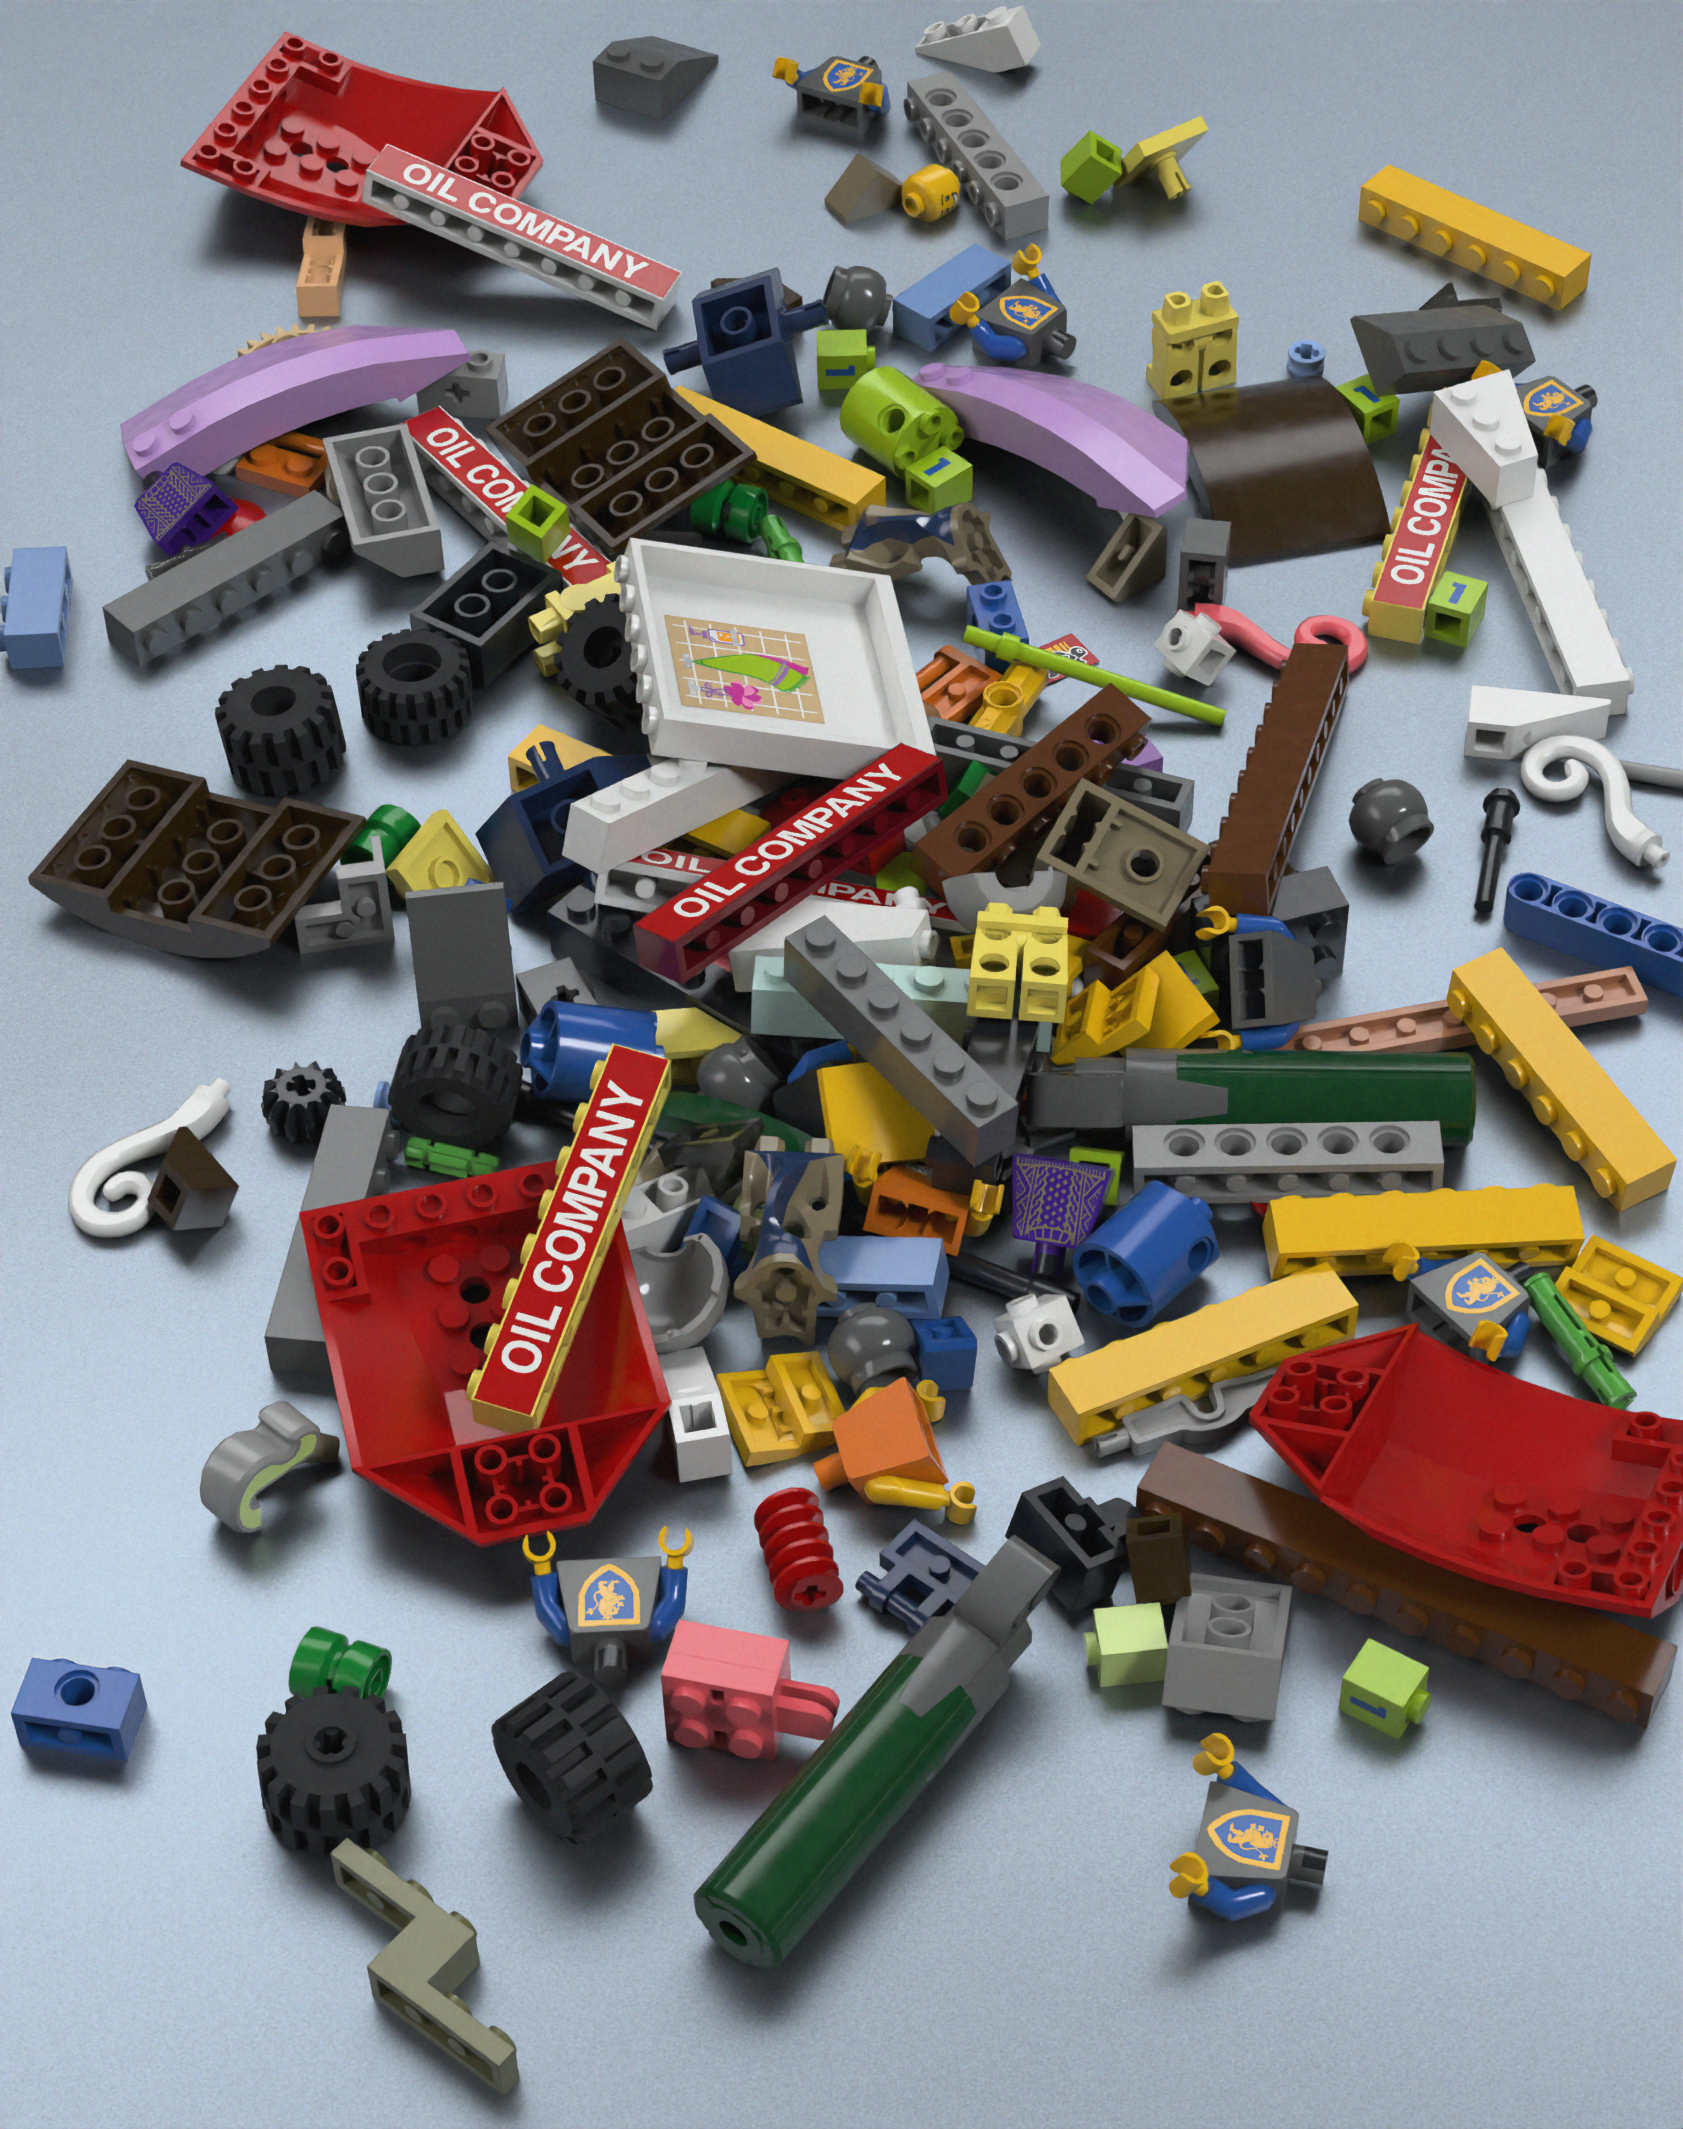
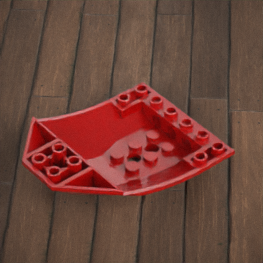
M285 31L184 155L180 166L252 198L290 211L334 222L373 227L411 224L362 202L366 170L387 144L515 200L521 198L543 167L544 160L504 86L499 92L470 90L431 84L394 75L355 62L339 55L337 52L325 49L300 36ZM294 154H303L304 156L298 157ZM338 163L345 166L347 170L335 173L330 171L326 165Z
M557 1160L299 1212L352 1472L480 1548L522 1540L526 1535H528V1538L545 1535L546 1531L554 1533L589 1525L672 1405L643 1305L622 1219L620 1218L540 1427L511 1434L473 1422L471 1401L466 1400L467 1386L475 1369L483 1370L488 1355L484 1354V1350L476 1348L471 1343L470 1338L476 1329L483 1326L491 1327L493 1323L500 1325L506 1312V1309L502 1308L506 1287L511 1278L519 1279L524 1264L520 1263V1257L525 1239L529 1233L537 1234L542 1221L538 1219L541 1199L546 1189L554 1191L559 1176L555 1175ZM472 1285L484 1286L490 1292L489 1297L479 1304H471L464 1301L461 1294L467 1287Z
M1419 1322L1284 1358L1249 1413V1423L1322 1503L1372 1538L1423 1561L1487 1584L1531 1596L1650 1619L1678 1603L1683 1592V1420L1660 1417L1658 1414L1648 1411L1637 1413L1574 1398L1521 1380L1472 1359L1420 1332ZM1526 1523L1539 1525L1532 1533L1521 1532L1515 1528Z

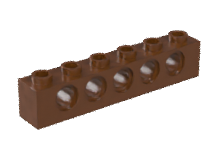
M1110 682L917 841L909 868L945 901L946 897L942 881L970 873H987L996 866L1000 869L1005 868L1017 856L1020 850L1019 847L1028 839L1035 842L1047 832L1052 824V819L1064 810L1081 778L1101 787L1112 777L1116 771V766L1125 758L1128 761H1132L1144 750L1148 743V739L1145 736L1152 718ZM1093 740L1100 741V742H1102V743H1104V744H1098V743L1094 742ZM1061 767H1067L1073 771H1067L1062 769ZM1028 793L1036 794L1041 798L1032 797ZM995 820L1004 821L1009 825H1001L997 823ZM963 847L971 848V849L975 850L976 853L967 852V851L963 850L962 848H963Z

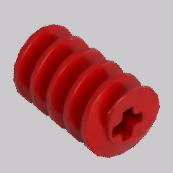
M797 1487L783 1489L768 1496L756 1509L754 1526L758 1532L760 1547L763 1549L765 1565L768 1567L769 1581L773 1585L774 1599L781 1607L789 1611L804 1613L818 1611L831 1606L840 1599L844 1593L842 1580L838 1577V1564L833 1560V1547L828 1542V1529L823 1525L824 1515L818 1508L819 1498L814 1492Z

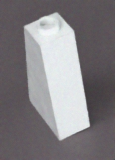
M804 899L729 951L735 990L738 992H752L755 956L784 957L785 937L824 915L874 963L926 966L927 962L936 955L938 939L936 931L931 930L929 912L925 909Z

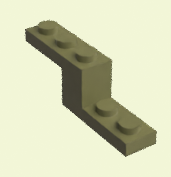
M346 1838L330 1853L336 1884L400 1932L367 1965L372 1996L504 2096L520 2080L516 2045L500 2028L493 2025L487 2028L473 2018L468 2006L452 1993L480 1965L475 1928L462 1914L456 1911H452L449 1914L435 1904L430 1893L420 1883L412 1879L406 1882L392 1872L387 1861L377 1851L371 1848H367L364 1851Z

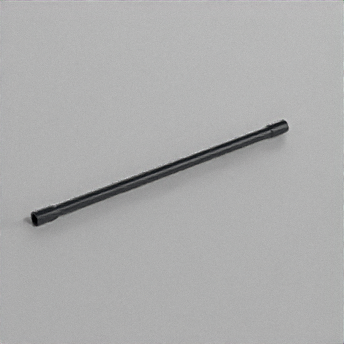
M523 1080L515 1109L525 1113H535L573 1128L574 1118L580 1104L541 1100L535 1096L532 1083ZM653 1133L645 1153L647 1157L657 1141L666 1143L680 1151L674 1166L677 1169L713 1156L693 1153L692 1147ZM724 1160L735 1171L734 1163ZM819 1201L812 1203V1209L816 1211L826 1207L824 1203ZM842 1205L839 1225L840 1232L851 1236L887 1237L863 1230L866 1214ZM959 1250L957 1256L946 1253L950 1274L1014 1299L1028 1294H1035L1036 1298L1044 1294L1066 1295L1074 1317L1078 1311L1081 1302V1294L1041 1278H1031Z

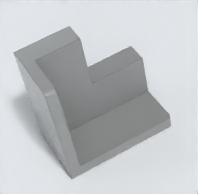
M380 835L370 836L374 861L336 866L340 901L305 905L295 915L300 954L395 940Z

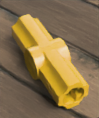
M1019 660L1013 661L998 682L991 683L984 689L983 704L968 725L1019 737L1023 730L1024 717L1048 684L1049 672Z

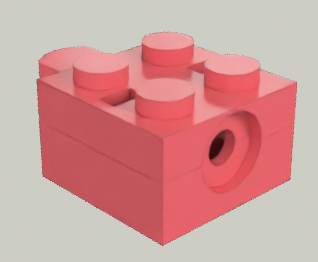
M678 1620L661 1673L666 1739L677 1741L690 1748L704 1746L729 1751L742 1758L753 1759L760 1757L776 1761L784 1733L816 1740H825L832 1732L835 1722L834 1718L840 1705L839 1697L829 1687L791 1680L789 1640Z

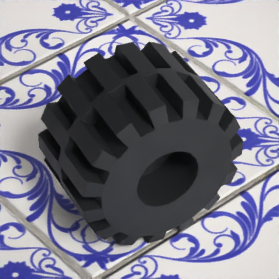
M617 593L605 594L603 603H600L595 598L584 603L586 611L581 615L574 612L567 620L572 624L568 632L560 631L556 643L562 647V651L554 654V666L561 672L556 678L560 686L568 691L567 694L606 723L615 727L620 723L627 729L638 728L644 711L642 703L636 701L638 679L637 673L632 672L630 668L632 646L631 642H626L625 640L626 614L620 611V596Z
M275 665L273 670L264 671L263 668L252 671L251 677L247 679L240 677L231 683L233 690L223 691L218 699L220 706L215 708V718L231 775H235L236 782L243 788L251 786L252 792L261 795L268 791H273L275 796L287 795L288 791L298 789L300 793L311 789L310 784L315 781L323 783L330 778L329 769H339L343 762L342 753L346 752V741L332 687L327 685L326 678L319 672L311 674L310 668L303 666L288 669L287 665Z
M567 1671L561 1673L498 1718L492 1725L491 1733L494 1739L492 1741L496 1754L515 1792L530 1812L546 1828L570 1845L584 1844L652 1792L651 1769L642 1746L632 1728L616 1706L598 1688L583 1676L579 1677L574 1672Z
M327 1685L313 1688L312 1698L303 1700L299 1694L285 1701V1714L273 1711L265 1721L266 1734L258 1736L256 1745L263 1809L266 1811L267 1823L273 1833L282 1831L284 1844L295 1851L304 1843L308 1844L311 1857L325 1859L327 1849H335L346 1838L354 1844L365 1841L369 1848L374 1849L384 1842L382 1827L384 1826L395 1832L403 1822L402 1807L409 1808L411 1788L406 1733H403L401 1719L395 1710L386 1712L385 1700L373 1693L365 1700L360 1699L359 1688L343 1685L341 1694H329Z

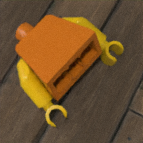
M858 1144L853 1145L844 1168L846 1173L852 1175L857 1199L861 1204L868 1207L863 1227L865 1231L887 1237L943 1238L945 1252L957 1256L963 1233L973 1237L984 1234L989 1227L993 1215H999L1005 1188L1001 1184L999 1186H992L981 1183L982 1180H974L972 1194L968 1196L932 1188L933 1167L918 1163H896L888 1171L877 1173L882 1154L878 1151H867L859 1147Z
M905 1376L886 1387L867 1388L851 1408L837 1417L832 1424L839 1452L813 1464L816 1476L826 1492L850 1482L864 1502L869 1505L907 1506L939 1511L944 1506L949 1520L960 1525L972 1522L977 1511V1507L974 1504H965L972 1503L975 1496V1489L970 1483L961 1481L955 1483L950 1491L944 1489L943 1485L948 1483L949 1480L930 1422L938 1421L943 1417L946 1399L941 1396L937 1397L939 1387L932 1380L926 1379L921 1381L917 1385L916 1391Z

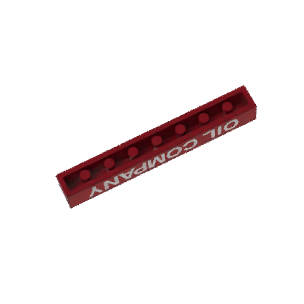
M903 743L898 744L632 925L640 966L680 984L688 981L948 800L943 759Z

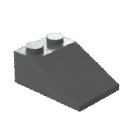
M655 36L612 41L593 60L595 101L663 120L719 62V57L710 52Z
M504 882L405 892L421 1028L427 1026L434 1029L435 1024L446 1023L448 1026L454 1027L456 1023L467 1025V1028L477 1030V1028L482 1030L519 1026Z

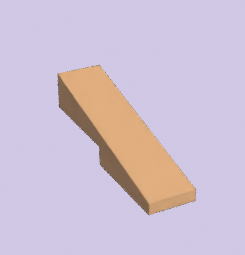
M308 215L302 239L304 256L296 284L299 317L340 316L350 224L324 220Z

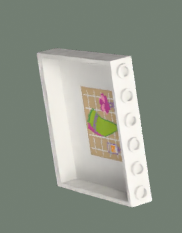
M630 538L625 554L618 555L614 567V581L620 583L621 587L619 608L621 612L626 614L625 640L626 642H631L632 646L630 668L632 672L637 673L636 701L642 703L643 706L642 733L648 735L651 755L847 780L900 743L936 756L891 576Z

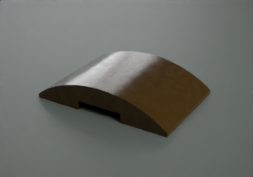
M623 337L484 428L488 437L519 477L568 506L569 523L575 524L582 536L592 545L599 546L603 553L608 555L616 554L628 545L630 538H640L758 459L756 452L711 413L704 416L671 388L666 374Z
M1310 375L1152 401V409L1156 418L1188 441L1190 456L1187 457L1189 475L1200 497L1199 512L1202 519L1231 522L1229 565L1384 540L1386 534H1391L1382 490L1363 435L1345 400L1325 378L1318 375Z
M127 759L29 875L28 880L31 886L69 912L122 938L180 955L202 958L241 957L258 953L275 943L367 822L365 816L286 797L276 808L212 793L209 792L207 781L204 777Z

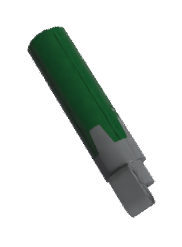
M1126 1048L1125 1058L1075 1057V1072H1033L1027 1074V1125L1037 1127H1074V1132L1124 1133V1143H1132V1126L1439 1121L1442 1147L1466 1148L1473 1141V1129L1476 1119L1475 1064L1473 1058L1467 1052Z
M1013 1535L977 1575L961 1598L944 1617L934 1616L927 1619L693 1894L696 1914L715 1942L729 1954L749 1965H756L764 1969L777 1968L1009 1688L1010 1674L1008 1670L1032 1642V1630L1026 1618L1054 1584L1061 1571L1059 1565L1018 1536Z

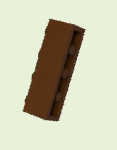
M1211 847L1163 933L1123 912L1084 949V989L1098 979L1110 991H1113L1165 950L1171 956L1182 954L1188 948L1191 898L1204 895L1201 893V872L1204 865H1210Z

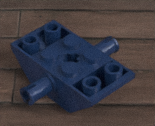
M778 267L702 291L691 300L697 340L663 350L664 362L670 375L702 365L714 401L752 418L803 403L792 340L795 339V334L823 325H829L828 314L822 299L787 310L780 270Z
M552 741L539 743L545 755V761L542 760L535 745L527 750V760L530 761L539 783L509 796L475 833L496 881L504 882L505 896L514 901L510 908L512 916L582 883H585L587 889L591 892H596L598 874L562 855L570 805L652 767L646 754L592 757L564 770ZM682 835V836H680V837H678V838H675V839H673V840H671V841H669V842H667V843H665V844H663V845H661V846H664V845H666V844H668V843H670V842H672V841H674V840H676V839H679V838L683 837L684 835Z

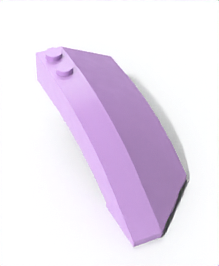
M353 325L305 334L265 346L231 360L183 385L120 424L123 446L135 471L143 481L149 473L153 471L164 472L171 464L176 462L204 477L231 459L266 441L311 422L392 398H397L399 403L472 358L454 329Z
M932 363L922 367L919 370L920 374L912 378L914 382L954 412L958 418L959 426L964 430V437L1003 448L1031 460L1095 498L1097 507L1157 518L1188 499L1186 481L1189 478L1187 457L1190 456V448L1187 439L1154 415L1118 395L1067 377L1009 367L957 366Z

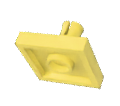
M1199 116L1138 142L1121 160L1122 175L1113 183L1114 188L1117 189L1155 172L1168 195L1169 201L1175 200L1176 196L1179 198L1188 193L1192 187L1188 184L1177 162L1209 130L1203 117Z
M447 809L433 812L385 870L387 876L393 882L398 896L406 900L405 892L465 886L468 878L480 880L483 883L497 882L491 868Z

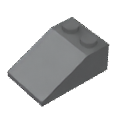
M1191 1573L1192 1596L1182 1597L1176 1603L1168 1643L1162 1705L1175 1707L1177 1710L1187 1714H1202L1207 1711L1229 1714L1244 1722H1257L1262 1719L1275 1721L1292 1586Z

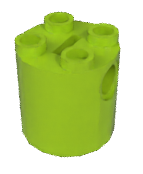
M890 366L878 367L863 375L847 394L839 417L841 431L845 436L903 481H905V468L943 445L951 451L957 449L962 444L965 436L964 430L958 424L957 416L949 407L900 370Z

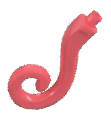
M1195 603L1194 611H1186L1195 617L1200 612L1208 615L1222 627L1218 634L1227 643L1242 648L1275 669L1280 670L1282 660H1288L1292 649L1276 641L1254 622L1232 608L1216 604ZM1317 615L1306 618L1297 627L1294 633L1295 643L1327 644V642L1315 637L1328 635L1339 639L1343 645H1348L1349 674H1352L1361 667L1368 655L1366 636L1358 626L1346 619L1330 615Z

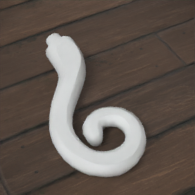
M1571 734L1550 736L1536 742L1529 748L1524 755L1520 770L1524 785L1532 795L1553 803L1564 802L1578 797L1583 793L1589 779L1586 768L1579 761L1587 764L1596 771L1603 782L1606 827L1617 850L1639 867L1652 864L1660 869L1666 865L1670 854L1661 848L1662 837L1645 825L1634 814L1631 788L1627 775L1620 761L1611 750L1593 739ZM1558 759H1569L1565 762L1564 766L1566 779L1554 782L1543 776V769L1549 763Z
M215 1078L209 1086L198 1085L180 1108L169 1118L122 1137L100 1149L87 1159L76 1172L69 1187L68 1210L75 1224L86 1234L101 1238L123 1237L144 1227L156 1213L154 1207L147 1200L154 1184L150 1177L139 1171H125L117 1173L104 1184L103 1194L106 1200L110 1202H115L126 1194H135L138 1197L132 1206L120 1212H106L95 1206L94 1198L99 1187L111 1174L124 1166L166 1153L179 1127L187 1126L199 1140L208 1135L229 1110V1104L225 1097L231 1090L230 1085L221 1078Z

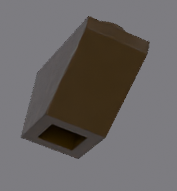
M187 1126L179 1127L162 1162L147 1200L172 1230L222 1227L239 1185Z
M1181 1512L1126 1520V1546L1136 1603L1160 1602V1605H1169L1179 1601L1182 1597L1192 1596L1190 1545Z

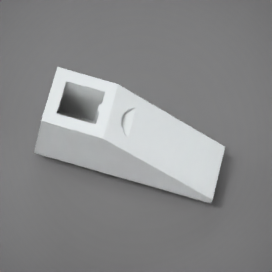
M1002 6L992 10L987 15L976 17L975 14H969L954 23L945 25V22H937L929 26L924 31V37L915 46V50L919 54L997 73L1026 66L1042 45L1023 6L1011 9Z
M1472 685L1464 756L1514 760L1524 757L1532 745L1550 736L1571 734L1593 740L1603 739L1606 736L1611 699Z
M713 1155L633 1187L621 1215L629 1250L647 1246L656 1252L670 1253L683 1242V1237H685L701 1197L713 1196L729 1204L742 1193L743 1178L720 1156Z
M703 1346L657 1354L668 1393L672 1400V1405L664 1416L679 1482L732 1474L730 1432L720 1391Z

